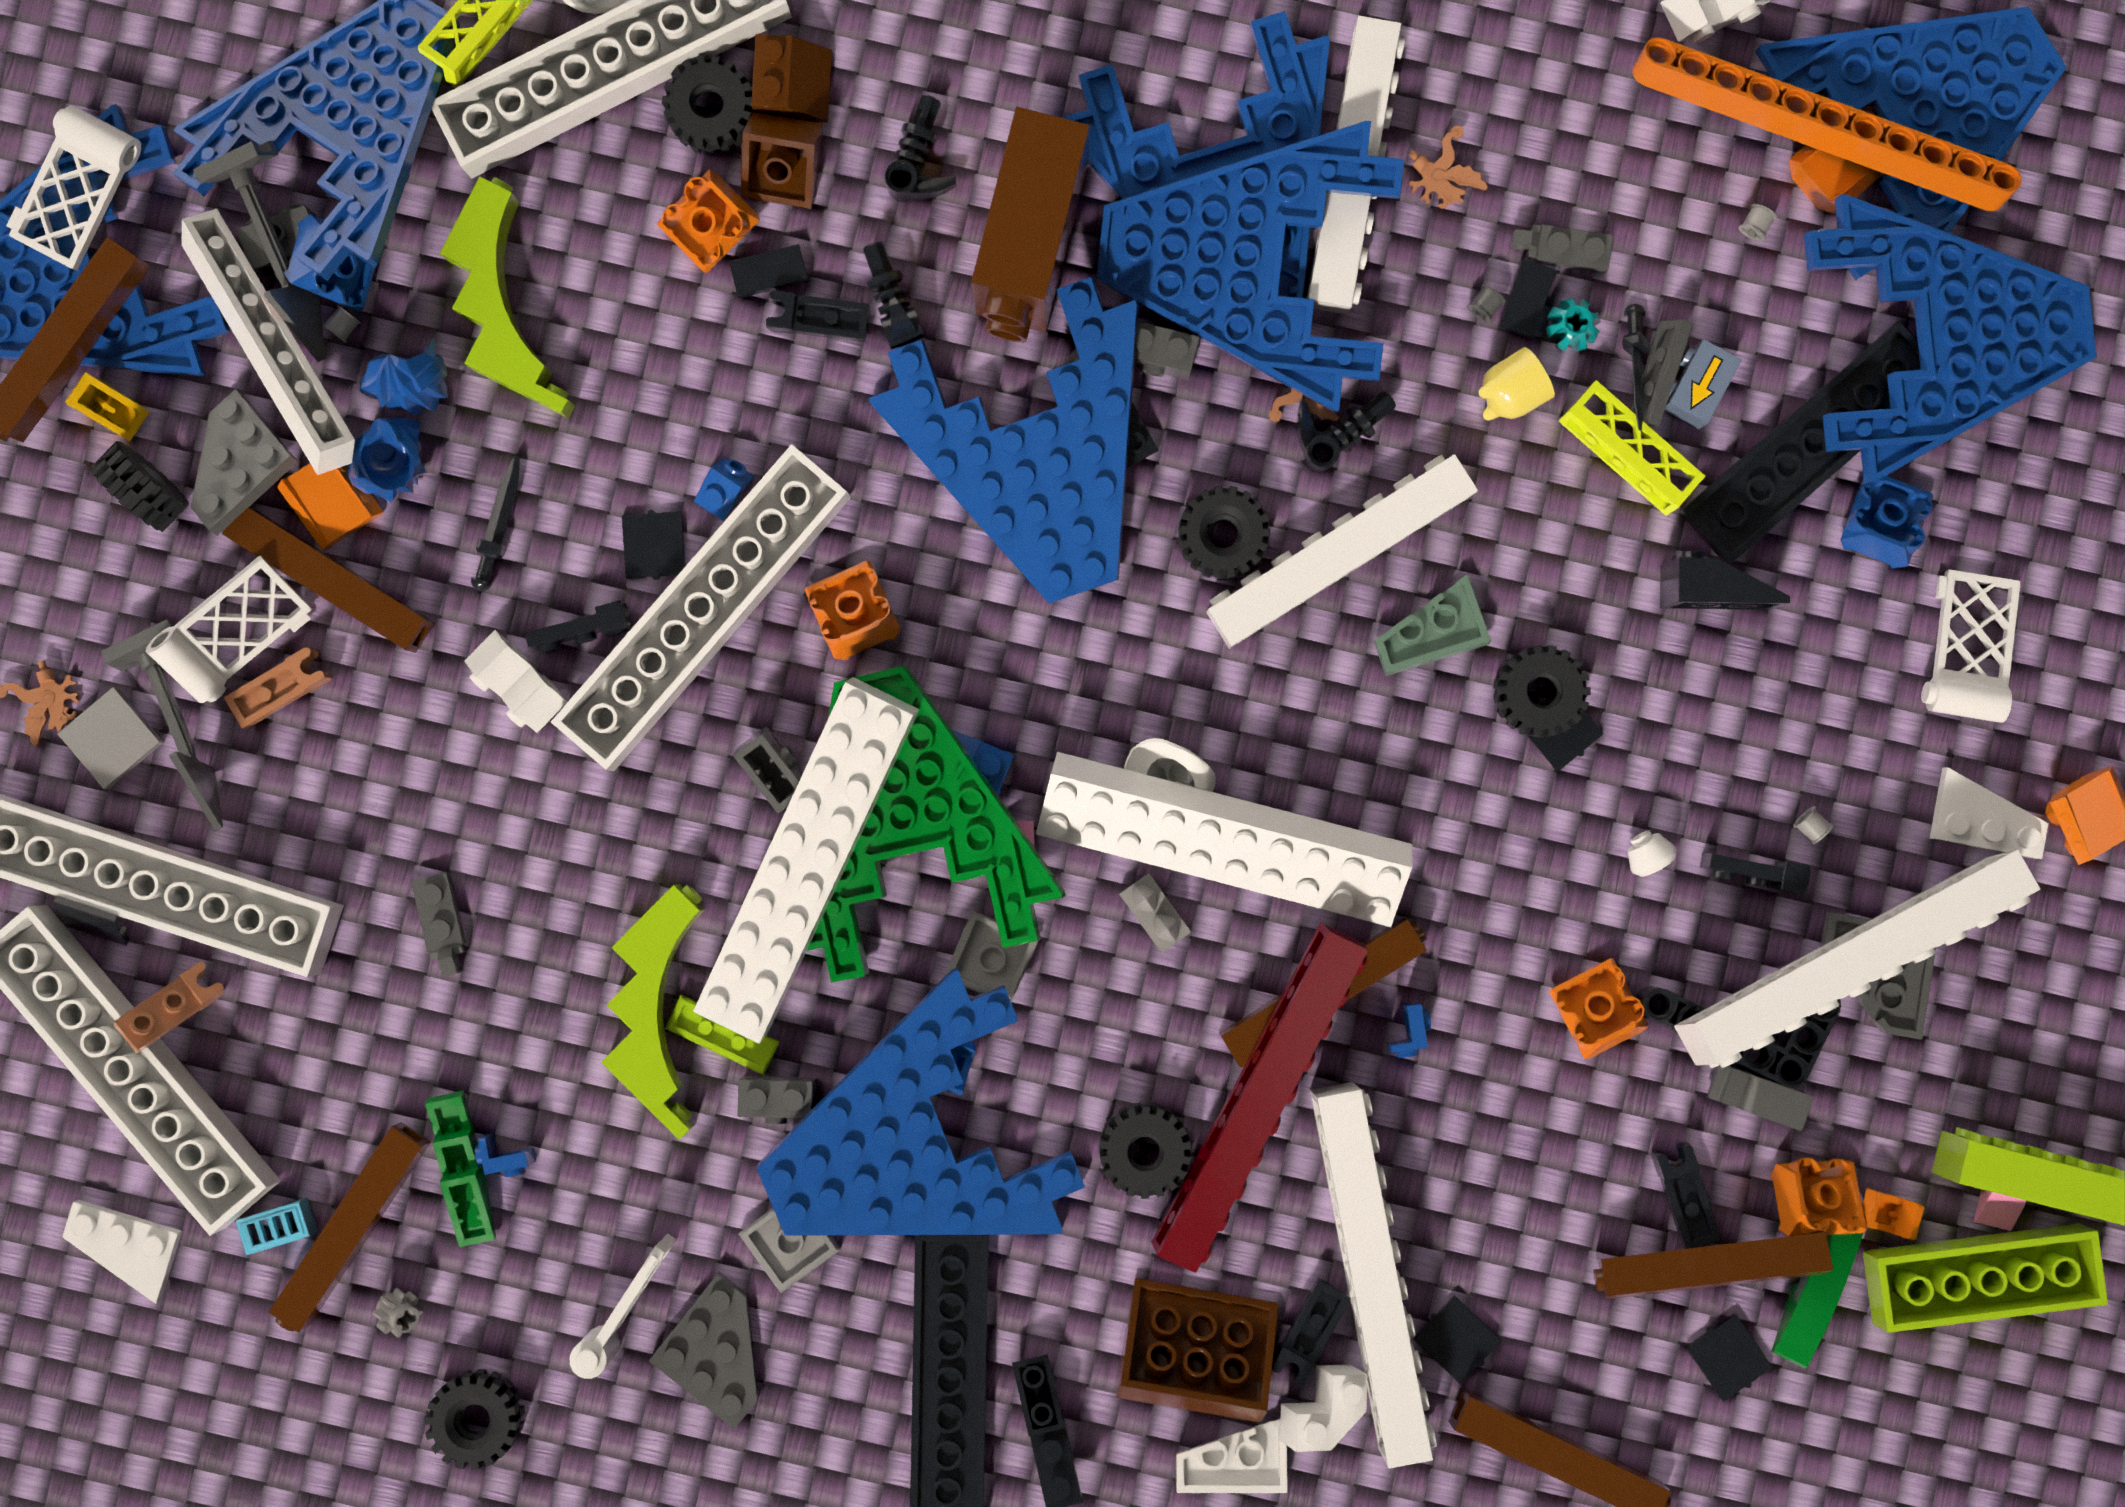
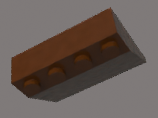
M1135 1278L1121 1356L1116 1398L1261 1422L1268 1410L1279 1303Z

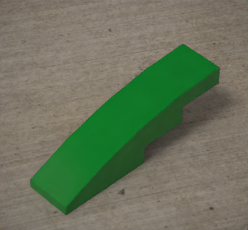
M464 1091L428 1098L425 1106L435 1135L432 1144L442 1174L439 1183L459 1247L495 1240L496 1232L483 1166L479 1167L476 1161L475 1146L478 1143Z
M1863 1233L1826 1235L1833 1270L1827 1274L1800 1277L1799 1283L1792 1285L1772 1347V1353L1803 1368L1808 1367L1842 1295Z

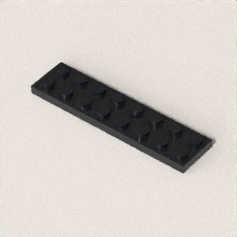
M1900 321L1894 323L1679 511L1723 562L1731 565L1861 451L1826 452L1823 415L1839 412L1891 409L1887 375L1899 371L1921 370L1918 341Z
M915 1235L910 1507H984L989 1235Z

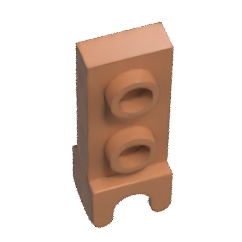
M305 647L287 657L286 661L223 697L242 729L250 728L309 691L313 692L332 680L333 675L329 672L316 671L311 674L309 665L319 656V651L316 648Z
M198 962L180 974L179 978L114 1021V1027L136 1053H139L193 1014L203 1010L222 996L224 987L221 983H215L206 988L198 985L197 981L203 977L206 968L204 962Z

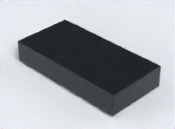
M799 244L729 261L738 298L809 282Z
M1522 259L1497 329L1532 340L1556 270Z

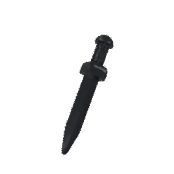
M1635 303L1629 305L1624 311V316H1628V334L1623 336L1622 343L1623 349L1632 356L1634 405L1639 431H1641L1644 410L1641 354L1650 352V342L1643 334L1642 316L1646 315V311L1642 305Z
M518 456L512 458L500 481L484 540L478 538L476 550L481 554V559L475 578L471 577V584L478 591H486L491 588L493 583L489 581L495 560L502 559L505 555L507 547L502 545V541L519 484L520 458Z

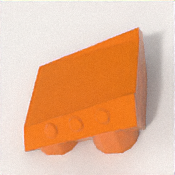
M1805 145L1789 159L1791 178L1817 209L1835 214L1834 199L1836 197L1849 195L1856 198L1884 174Z
M709 169L702 177H694L689 180L685 185L684 195L675 204L669 205L665 209L657 225L703 272L708 273L760 221L758 212L753 210L728 185L721 175Z
M309 463L289 477L281 479L277 486L322 551L329 549L384 513L373 493L365 494L351 483L348 476L349 464L317 475Z
M866 560L807 586L804 590L820 625L821 633L834 659L848 660L850 656L888 639L894 640L901 630L871 561Z
M2113 766L2086 774L2054 793L2046 806V816L2052 824L2061 826L2065 835L2064 846L2069 854L2075 857L2078 865L2094 859L2125 840V793Z
M1613 958L1549 990L1584 1059L1594 1058L1619 1043L1639 1035L1649 1027L1644 1017L1643 1005L1639 999L1632 995L1625 982L1623 972L1617 967Z
M1801 1158L1791 1163L1775 1164L1769 1178L1773 1180L1781 1223L1778 1229L1788 1237L1826 1232V1235L1864 1233L1867 1228L1853 1161L1832 1159L1817 1162L1813 1158Z

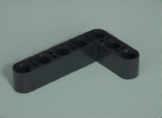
M1655 986L1641 989L1636 996L1644 1007V1017L1675 1033L1677 1031L1674 1026L1682 1022L1685 1012L1692 1010L1694 1014H1697L1705 1009L1670 990ZM1660 994L1663 999V1006L1660 1011L1653 1013L1649 1008V1001L1653 995ZM1837 999L1839 1006L1822 1015L1815 1013L1804 1017L1807 1023L1800 1028L1788 1033L1785 1030L1781 1031L1776 1043L1772 1042L1760 1048V1057L1756 1061L1750 1062L1748 1050L1740 1052L1742 1058L1735 1063L1775 1083L1791 1088L1799 1087L1807 1080L1840 1013L1841 1000ZM1805 1027L1809 1032V1039L1806 1044L1800 1046L1797 1042V1033ZM1790 1060L1793 1064V1071L1789 1077L1784 1079L1781 1075V1066L1784 1062Z

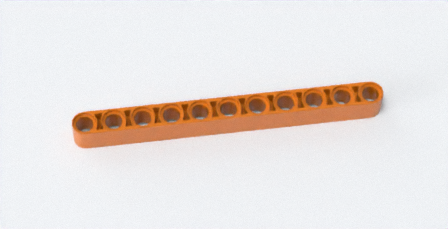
M1657 37L1647 41L1633 66V76L1643 86L1986 211L1992 212L2002 208L2022 183L2019 171L2010 164L1665 38Z

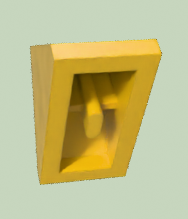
M87 372L84 373L65 401L67 405L128 441H131L150 413L145 407L108 382Z

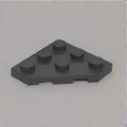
M234 389L209 412L191 508L203 524L217 536L298 462L248 399L237 389Z
M1826 912L1821 946L1871 919ZM1935 954L1918 963L1911 961L1901 965L1904 971L1887 980L1880 978L1869 982L1872 988L1856 996L1881 1033L1922 1040Z
M719 1272L650 1358L649 1362L735 1429L757 1402L759 1392L755 1375V1356L752 1331L750 1330L748 1294Z

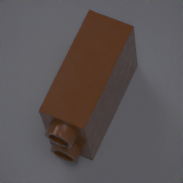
M1016 106L971 280L976 315L987 318L984 331L994 337L1024 343L1027 342L1030 329L1045 333L1047 331L1057 292L1056 289L1058 288L1088 171L1090 125Z

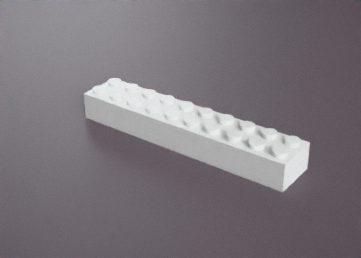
M630 0L436 98L432 111L461 168L472 179L671 79V73L676 68L679 72H682L685 69L682 63L688 59L691 65L698 63L697 56L704 55L706 60H708L712 56H716L756 36V34H760L792 18L786 0Z
M791 444L560 710L551 723L605 770L615 771L850 500L851 497L848 492Z
M854 677L845 682L693 1012L757 1043H760L767 1035L920 709Z
M1061 752L1056 754L1036 835L1389 927L1392 926L1412 869L1413 844Z
M0 794V878L82 903L305 977L321 975L344 905Z
M2018 850L1987 857L1676 1024L1674 1027L1695 1065H1709L1710 1068L1719 1065L1722 1068L1729 1066L1742 1058L1741 1051L1752 1047L1754 1050H1757L1772 1043L1775 1040L1772 1034L1784 1030L1788 1033L1800 1028L1807 1023L1804 1017L1815 1013L1822 1015L1838 1007L1837 999L1848 995L1851 998L1856 997L1872 988L1869 982L1880 978L1887 980L1904 971L1901 965L1911 961L1915 963L1923 961L1936 953L1933 948L1942 944L1947 946L1954 944L1968 936L1965 931L1976 926L1983 928L1999 919L1998 913L2007 909L2014 911L2031 902L2029 895L2039 891L2040 887Z
M47 905L28 906L0 930V989L209 1236L227 1228L281 1181L160 1038L139 1053L133 1050L114 1027V1021L134 1007Z
M1353 1082L1311 1089L1310 1094L1348 1292L1351 1297L1350 1302L1364 1373L1367 1374V1391L1378 1448L1389 1469L1432 1461L1431 1448L1437 1447L1432 1424L1428 1423L1427 1416L1424 1415V1411L1429 1410L1425 1387H1421L1420 1380L1417 1379L1416 1375L1422 1373V1365L1417 1350H1414L1409 1338L1415 1336L1412 1316L1407 1314L1406 1307L1403 1306L1402 1300L1408 1299L1404 1277H1400L1399 1271L1396 1270L1395 1263L1401 1262L1398 1243L1396 1240H1393L1388 1229L1389 1226H1394V1220L1390 1204H1386L1385 1198H1382L1381 1190L1387 1189L1384 1170L1382 1167H1379L1378 1162H1375L1374 1153L1380 1152L1376 1131L1372 1130L1371 1126H1368L1367 1116L1373 1115L1370 1097L1368 1093L1365 1094L1364 1090H1361Z

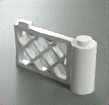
M70 105L56 113L53 119L56 138L22 209L15 207L6 226L11 228L10 237L71 269L78 270L124 173L130 170L139 158L141 142L137 138L80 108ZM65 150L73 154L77 170L61 175L57 163ZM83 160L92 165L85 167ZM100 169L109 173L110 175L104 188L93 191L87 174ZM80 176L85 194L69 199L64 181ZM56 184L61 202L45 207L42 194L46 187ZM88 201L92 213L88 221L77 224L72 206ZM64 209L70 227L53 232L48 214ZM40 217L46 235L35 239L24 235L29 221ZM72 234L76 246L70 258L60 253L56 239ZM48 242L50 248L43 245L42 243Z
M260 555L175 626L168 627L157 634L148 644L145 652L199 703L206 701L212 703L225 692L226 687L224 684L227 679L289 628L296 632L308 622L311 617L307 613L312 608ZM262 569L270 577L269 591L248 590L249 578L258 570ZM243 583V589H242V590H241V589H236V588H238V587ZM276 584H277L283 591H275V586H276ZM227 596L242 597L241 614L219 613L220 602ZM248 597L269 598L268 615L247 614ZM275 598H291L299 606L288 616L274 615ZM214 607V613H207ZM198 620H213L212 638L195 637L188 628ZM219 621H240V637L218 638ZM246 621L267 622V633L260 639H245ZM273 622H280L273 628ZM205 645H212V652ZM217 645L239 646L238 657L228 666H225L217 658ZM245 646H251L246 651H244Z
M1950 569L1945 571L1944 576L1937 578L1935 598L1942 599L1933 678L1930 682L1924 684L1921 694V700L1923 703H1926L1928 711L1999 723L2006 721L2012 705V692L2009 688L2021 581ZM1955 580L1967 582L1976 595L1962 604L1954 593ZM1979 584L1987 585V587L1982 589ZM1993 587L2008 589L2007 604L1999 610L1986 594ZM1978 598L1991 613V616L1980 624L1976 622L1966 609L1967 606ZM1958 613H1960L1972 629L1959 639L1950 629V620ZM1993 619L2004 630L2003 639L1995 645L1982 629ZM1974 633L1987 648V651L1975 660L1962 644ZM1948 639L1952 643L1949 647H1947ZM1954 648L1968 664L1960 671L1945 669L1946 655ZM1990 654L2000 665L1998 678L1987 676L1978 665L1980 661ZM1969 669H1972V671H1973L1975 674L1966 673V672H1967Z
M667 1234L654 1247L604 1326L593 1328L573 1348L570 1354V1366L577 1376L584 1379L599 1376L618 1354L620 1338L617 1331L677 1240L676 1238Z

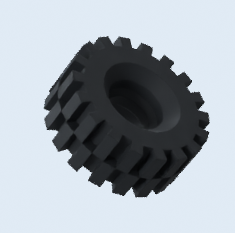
M703 55L697 56L698 63L691 65L688 59L682 63L685 68L682 72L675 68L671 73L672 83L668 81L665 83L664 89L667 95L662 96L665 118L680 142L686 147L690 145L694 152L700 154L701 149L705 150L708 155H716L715 150L721 149L723 154L731 152L728 146L735 143L738 148L742 145L741 137L743 136L744 128L749 117L752 115L751 113L754 112L751 106L752 88L745 74L740 69L736 70L734 63L728 60L724 64L720 57L712 56V61H707ZM709 91L719 94L723 99L721 112L712 118L703 117L696 111L698 97Z
M116 441L90 467L93 476L107 489L106 491L111 496L118 499L122 506L127 507L133 515L141 518L144 523L151 525L157 531L163 532L189 506V502L185 499L183 493L177 490V487L162 472H159L151 462L146 461L141 454L134 452L131 447L125 446L120 441Z
M1216 486L1210 491L1206 489L1198 497L1193 498L1183 512L1178 527V544L1181 546V554L1184 559L1189 561L1190 567L1193 570L1202 572V576L1207 578L1215 577L1217 580L1238 578L1252 570L1266 552L1270 538L1269 518L1267 513L1264 514L1262 510L1263 505L1259 500L1254 501L1251 498L1252 494L1246 490L1243 493L1237 490L1238 487L1230 486V488ZM1228 520L1235 525L1238 536L1236 542L1230 547L1221 548L1211 541L1209 531L1216 521Z
M1541 645L1533 646L1512 655L1506 660L1507 663L1500 667L1497 673L1499 674L1498 680H1495L1493 688L1496 689V695L1493 696L1494 704L1498 703L1500 710L1497 712L1500 718H1505L1508 721L1507 726L1511 729L1519 730V734L1525 736L1547 737L1571 729L1570 726L1581 720L1582 716L1580 715L1582 711L1587 710L1589 702H1586V697L1591 695V687H1586L1585 681L1589 679L1587 672L1582 673L1580 666L1583 664L1578 659L1573 660L1570 657L1571 653L1567 650L1560 651L1557 650V646L1551 645L1546 647ZM1538 677L1548 678L1556 688L1554 700L1545 706L1535 704L1530 699L1528 693L1531 682Z
M1135 1103L1132 1107L1120 1109L1116 1116H1112L1108 1120L1106 1128H1103L1099 1144L1100 1161L1107 1179L1109 1178L1113 1186L1118 1190L1122 1189L1126 1192V1195L1131 1197L1138 1195L1141 1196V1199H1149V1196L1157 1195L1158 1198L1165 1195V1191L1169 1189L1171 1191L1178 1186L1179 1180L1185 1178L1187 1167L1190 1165L1192 1158L1191 1143L1182 1122L1165 1107H1158L1154 1103H1149V1105ZM1140 1137H1150L1159 1145V1156L1152 1164L1141 1165L1131 1156V1146Z
M478 1369L475 1373H472L471 1370L464 1371L459 1376H454L435 1393L436 1396L429 1402L427 1409H430V1412L425 1416L424 1425L430 1424V1428L425 1432L427 1440L434 1439L435 1444L431 1449L435 1454L440 1450L445 1454L442 1461L447 1464L452 1460L457 1461L455 1468L464 1469L467 1465H471V1470H477L483 1464H486L487 1467L494 1464L514 1445L519 1438V1432L523 1429L524 1421H521V1417L525 1414V1408L518 1404V1401L522 1398L520 1392L517 1391L513 1394L510 1388L514 1384L509 1379L504 1383L500 1381L499 1378L502 1374L496 1371L491 1375L486 1374L487 1369ZM478 1404L488 1411L490 1421L485 1430L474 1432L464 1425L462 1414L467 1406Z

